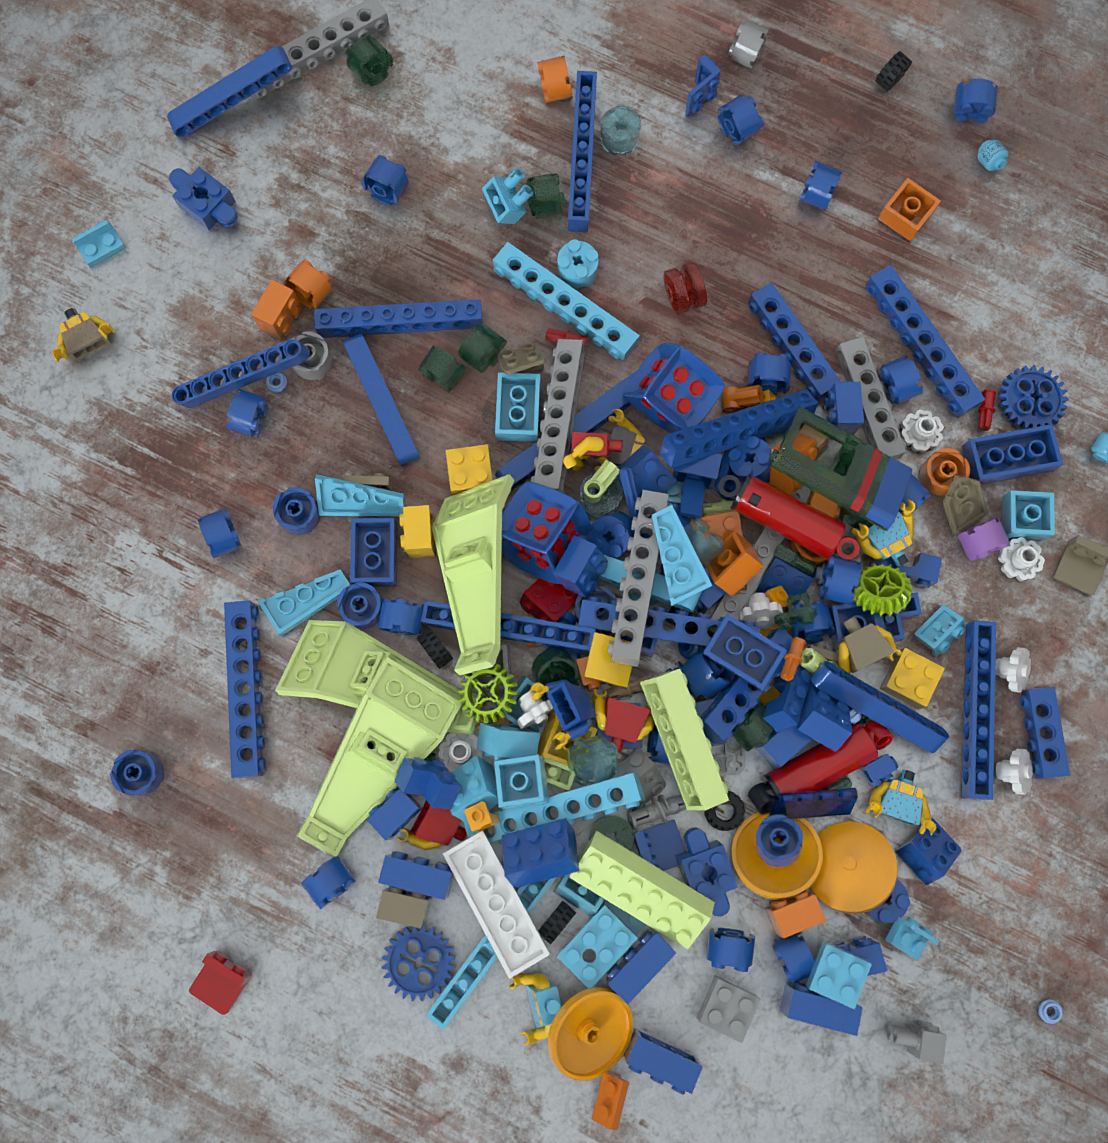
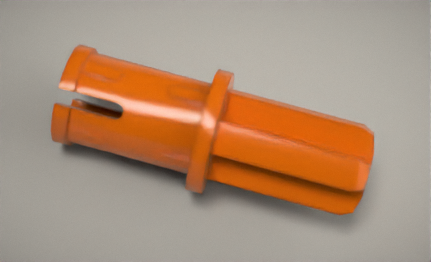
M798 637L792 639L790 649L784 656L785 663L780 674L782 679L791 681L794 678L798 665L802 663L801 656L806 646L805 640Z

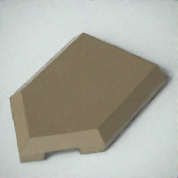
M955 475L943 501L953 536H956L988 515L980 481Z

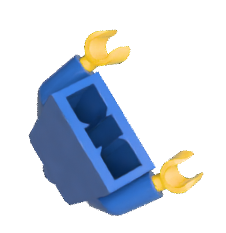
M568 680L546 683V686L541 683H534L529 691H536L532 696V700L537 701L541 699L542 695L547 692V696L563 731H566V734L559 732L551 739V741L558 739L561 743L555 749H561L567 744L568 740L572 741L589 731L592 725L591 720L596 717L594 704L590 702L583 688L571 684Z

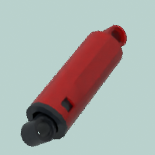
M748 474L744 482L734 475H726L720 480L719 490L721 494L734 499L730 507L732 510L823 558H829L833 552L846 560L853 559L858 555L860 550L859 544L854 538L844 535L846 525L843 522L751 474ZM726 480H733L736 483L734 491L728 492L724 489L723 484ZM845 542L853 544V550L850 553H843L841 550Z
M874 720L866 723L864 727L859 723L851 726L852 734L836 752L821 743L786 762L782 767L775 768L763 775L764 783L753 786L748 792V797L762 815L772 812L777 806L781 811H784L795 805L792 803L804 800L875 760L878 757V750L886 748L892 742L893 735L885 726Z

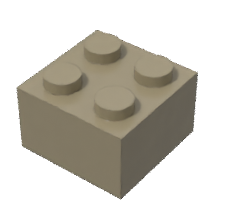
M390 886L382 891L376 918L421 929L426 924L432 897L415 892H406L404 889Z

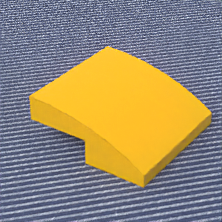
M594 632L584 677L627 688L632 666L611 662V654H608L610 640L614 641L615 637ZM621 639V641H623L624 643H630L629 641Z

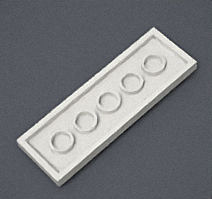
M484 831L477 833L443 853L509 979L550 955L518 893L504 876V868Z

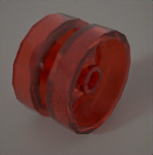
M694 262L681 265L680 271L677 268L664 271L665 290L669 302L677 315L688 312L690 305L696 309L707 304L704 280Z

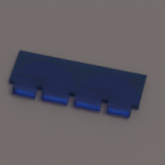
M856 788L839 789V791L831 789L820 790L819 792L804 791L798 794L797 792L781 793L779 799L775 800L769 816L784 815L789 819L849 815L858 799Z

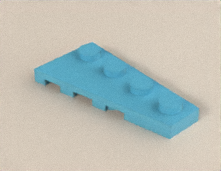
M318 474L315 476L319 516H400V514H403V507H405L403 493Z
M673 505L652 514L672 606L711 587L712 584Z
M337 570L316 578L313 582L297 585L294 589L286 592L281 591L274 594L275 596L263 598L257 600L278 635L283 636L337 600L341 591L351 584L343 572Z

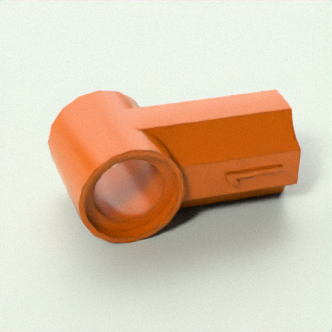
M760 385L745 388L726 387L721 394L722 411L727 413L738 412L743 407L759 405L764 401V393Z

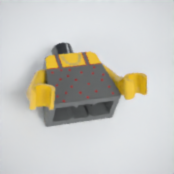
M613 409L612 411L616 413V418L609 416L608 419L610 422H617V425L614 424L611 439L623 440L622 453L610 452V457H601L596 459V461H599L602 465L607 460L618 468L645 443V438L624 417L622 410ZM596 466L595 471H597L601 466Z

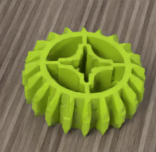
M872 563L870 567L865 565L861 570L858 587H855L851 593L855 594L853 600L856 601L857 606H863V612L870 610L871 615L879 613L881 617L886 613L888 616H891L893 612L898 614L901 609L905 610V607L911 600L912 585L910 579L906 578V572L900 573L899 567L893 569L891 564L884 566L881 563L879 566H876Z
M496 664L494 668L475 671L472 673L473 675L464 674V677L468 679L467 682L460 681L459 683L465 686L464 690H458L459 694L464 695V697L459 699V702L467 703L462 709L463 711L471 709L468 716L472 718L476 715V721L478 722L482 720L483 716L485 723H489L491 717L494 722H498V714L501 718L505 719L506 714L504 710L511 713L513 709L508 705L510 703L517 704V701L511 698L512 696L519 695L517 691H512V688H516L518 684L516 682L510 683L514 676L512 674L506 676L508 669L504 668L500 671L501 665ZM485 675H496V678L487 684L478 681L479 678ZM501 681L503 682L505 687V696L503 700L498 695V689L501 686ZM473 686L478 690L475 704L472 699ZM481 687L489 689L495 698L486 696L485 690ZM490 701L499 705L491 711L480 710L483 705L485 706Z

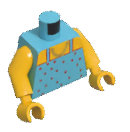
M908 499V506L906 508L905 504L901 503L899 509L903 512H898L894 523L889 529L878 523L869 528L859 523L860 532L857 529H852V534L858 536L857 540L863 553L874 559H879L881 562L892 557L897 567L909 562L903 550L911 546L913 540L914 524L912 512L915 510V503Z
M903 769L899 781L888 779L872 790L869 806L865 809L867 814L873 810L875 812L874 818L881 814L910 825L919 826L921 823L919 832L924 834L927 828L930 831V835H933L936 830V824L931 819L926 796L923 794L922 788L913 786L916 773Z
M520 972L511 978L514 983L509 985V988L515 989L522 984L526 986L536 1030L531 1029L520 1034V1036H527L528 1041L523 1046L535 1044L538 1040L548 1038L551 1024L562 1005L557 986L547 979L546 975L543 973H526L523 975Z

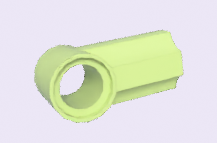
M605 460L593 477L585 483L583 495L586 501L596 503L601 500L602 495L619 475V469L616 465ZM595 487L599 490V493L591 495L587 490Z
M806 648L801 656V666L808 670L811 675L814 674L824 661H828L812 648ZM828 661V662H831L832 664L838 666L835 661Z

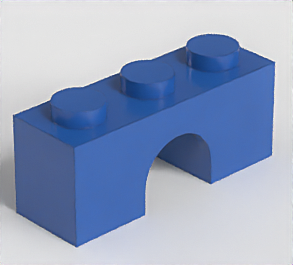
M920 553L914 558L912 567L900 566V573L906 572V578H909L911 582L917 583V586L929 588L938 582L942 557ZM871 557L869 567L872 563L876 566L883 563L884 566L891 564L893 569L898 568L892 557L882 562Z
M801 664L798 665L794 678L791 681L782 679L780 675L775 679L773 686L781 694L776 699L767 703L763 719L776 732L798 725L811 683L810 677L812 676Z

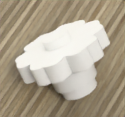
M918 410L915 414L910 413L900 424L903 429L900 436L905 440L906 446L911 445V449L914 452L925 453L929 448L934 449L943 439L940 432L944 426L939 417H932L930 411Z
M1023 537L1010 540V546L1001 549L998 560L1003 563L1001 571L1006 573L1008 578L1016 577L1018 581L1034 578L1036 573L1043 569L1045 562L1044 557L1040 555L1041 547L1033 540L1026 542Z
M764 593L752 594L747 603L748 607L743 608L739 612L740 622L742 620L755 622V626L760 627V630L770 629L772 625H778L784 620L782 605L777 602L770 603L769 598Z
M1017 647L1016 650H1013L1010 657L996 659L995 675L1007 679L1009 682L1008 687L1013 692L1021 693L1028 684L1031 659L1029 658L1030 652L1027 648Z
M535 691L527 692L519 698L521 702L520 707L525 714L517 721L520 729H525L535 723L538 725L548 719L547 715L554 711L550 700L543 701L542 698L537 701L532 700Z
M449 733L446 735V742L441 743L439 746L440 751L438 755L444 760L445 767L451 773L476 755L483 759V751L476 749L478 737L475 735Z
M1026 749L1012 751L1010 760H1003L996 765L997 779L1003 780V782H1010L1013 792L1016 794L1026 795L1032 787V761Z

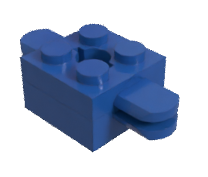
M200 167L192 175H189L181 168L171 171L169 180L177 190L172 197L180 209L208 230L217 222L225 227H232L236 224L238 215L235 209L231 207L236 201L227 187Z
M697 827L690 828L684 834L688 851L676 855L685 885L715 902L712 912L714 916H724L730 910L726 892L738 888L724 845L718 840L708 842L706 833Z

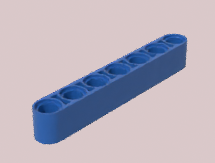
M281 46L271 48L171 110L167 114V119L174 134L177 137L190 134L289 73L292 65L284 48Z
M362 333L343 340V344L400 465H405L420 458Z
M295 339L287 340L175 387L171 394L172 399L179 405L188 408L196 407L305 362L310 355L309 348ZM299 347L298 353L294 355L296 348ZM280 355L278 362H276L277 356Z
M824 661L810 677L811 682L818 689L930 753H935L949 738L947 731L940 725L831 662Z

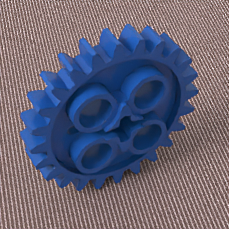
M1035 365L1030 369L1027 366H1024L1021 370L1017 368L1001 383L1003 386L998 391L1002 394L997 399L1003 402L998 407L1005 408L1002 415L1008 414L1010 416L1007 422L1014 420V427L1020 424L1022 425V430L1028 427L1055 425L1065 415L1062 411L1068 408L1064 403L1069 398L1063 397L1068 391L1061 390L1060 388L1064 382L1057 383L1056 380L1059 376L1057 375L1052 378V370L1044 373L1043 366L1038 371ZM1019 385L1023 386L1025 391H1022ZM1040 386L1045 388L1046 392H1043ZM1019 405L1024 406L1026 411L1021 410ZM1040 406L1044 407L1046 412H1043Z
M426 924L421 930L413 927V931H410L406 926L404 928L405 934L403 935L400 931L396 932L398 940L390 938L389 941L393 946H386L384 948L389 955L382 956V959L387 961V964L381 968L388 970V973L383 977L391 978L392 981L388 984V987L397 986L395 994L400 990L403 991V999L408 994H411V1001H414L417 995H419L421 1001H424L425 994L432 999L434 990L438 994L442 992L440 985L447 987L448 983L445 978L452 979L453 977L448 971L456 968L455 965L450 964V961L454 960L456 956L449 955V952L454 947H446L449 938L442 940V931L437 935L434 934V926L430 931H427ZM409 941L417 942L419 945L418 952L412 953L408 950L407 945ZM436 950L440 955L439 961H430L428 952ZM404 953L405 955L414 960H416L418 957H421V962L423 964L436 967L437 972L432 971L430 968L424 965H421L419 968H417L415 961L403 958L400 956V954ZM400 963H406L409 966L408 974L404 975L399 972L398 965ZM421 972H427L430 975L429 983L424 984L420 982L419 974Z

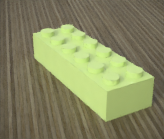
M677 669L641 681L640 684L687 810L705 811L729 801L727 786L719 775V765L712 756L711 743L705 737L703 722L696 713L695 700L689 694L686 686L687 678L684 673L681 672V669Z
M598 831L594 833L578 857L579 871L571 873L569 878L686 949H689L712 917L715 902Z

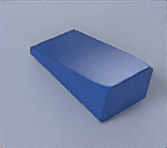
M688 478L684 479L681 491L680 515L701 519L705 482Z

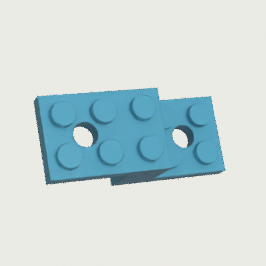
M605 900L598 911L588 918L585 926L557 954V957L588 989L592 988L638 939L636 935L647 924ZM586 949H592L596 953V958L592 962H586L583 959L582 955Z

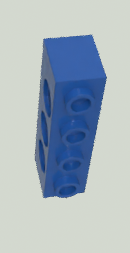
M1055 687L1021 691L1020 705L1024 708L1025 717L1023 723L1028 731L1027 747L1032 754L1033 774L1036 779L1071 776ZM1037 706L1042 709L1041 717L1036 713ZM1041 728L1046 731L1045 739L1040 735ZM1045 750L1050 753L1048 761L1044 758Z

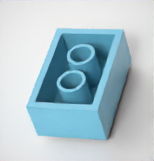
M498 372L495 423L496 441L538 442L540 374L512 373L507 375Z

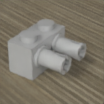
M918 1020V1024L910 1023L909 1029L889 1024L887 1029L888 1040H893L894 1044L906 1045L907 1052L919 1060L943 1064L947 1035L940 1032L939 1027Z

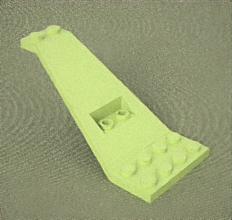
M510 474L445 498L432 525L433 536L461 650L454 669L459 675L494 667L500 651L502 509L505 507L506 499L514 483V479Z
M321 620L308 621L275 689L279 695L320 698L357 708L384 658L388 657L459 701L460 698L464 697V695L458 693L459 689L355 626L343 621ZM472 693L474 704L476 703L478 693ZM466 702L460 706L447 732L473 735L477 723L476 715L471 718L468 716L471 709L463 711L462 708L467 704Z
M384 658L362 696L309 814L296 836L326 854L337 857L348 836L369 816V812L375 806L380 805L386 799L385 797L393 789L397 788L398 785L395 783V778L403 759H414V757L425 759L442 742L462 703L392 659ZM368 742L373 743V749L367 747ZM387 753L393 756L392 761L387 759Z

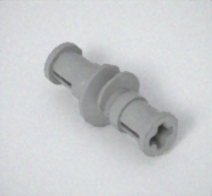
M660 794L658 799L652 797V805H646L644 808L633 812L631 810L627 811V817L632 829L636 830L637 826L655 822L660 818L666 824L668 815H675L687 808L682 795L666 799L663 794Z

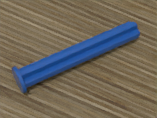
M625 466L619 470L629 515L631 521H633V517H638L639 510H635L638 493L632 468ZM643 533L640 535L643 538H649L647 536V533Z

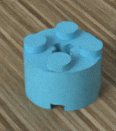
M576 239L571 240L558 253L557 272L559 278L574 289L590 286L595 281L598 273L597 251L586 242Z

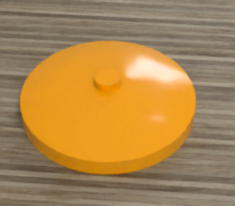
M774 809L765 815L757 812L743 821L734 835L731 856L738 878L750 891L767 899L784 900L794 898V896L807 891L814 884L822 867L823 849L817 832L807 820L794 812ZM774 814L784 815L794 820L800 826L803 834L799 858L791 865L785 867L767 865L761 859L756 849V833L764 819ZM779 838L775 839V842H778V844L783 843Z
M851 821L830 825L818 833L823 849V861L819 876L810 887L816 897L831 909L848 914L865 913L884 903L892 893L898 876L896 856L889 841L873 827Z
M603 987L589 988L571 997L556 1014L548 1035L549 1056L556 1068L566 1077L577 1081L595 1079L602 1076L603 1072H608L626 1052L632 1037L633 1017L629 1005L616 992Z

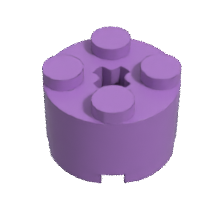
M999 517L957 534L970 561L978 558L981 559L990 555L993 551L1010 546L1009 538Z

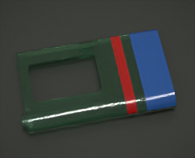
M800 405L796 409L779 450L774 449L768 459L771 462V468L884 531L889 530L897 517L913 470ZM802 423L853 451V457L845 476L839 475L792 447Z

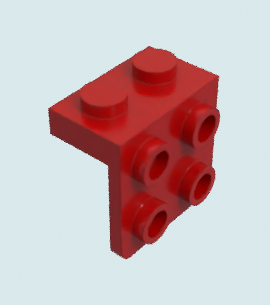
M539 578L523 592L520 604L526 613L532 614L536 619L558 623L559 619L575 604L578 594L565 589L562 584L551 583Z
M213 951L204 957L202 963L205 965L190 986L189 993L218 1013L225 1015L229 1012L252 975L247 973L243 966L237 963L233 964L227 960L228 957L225 954Z

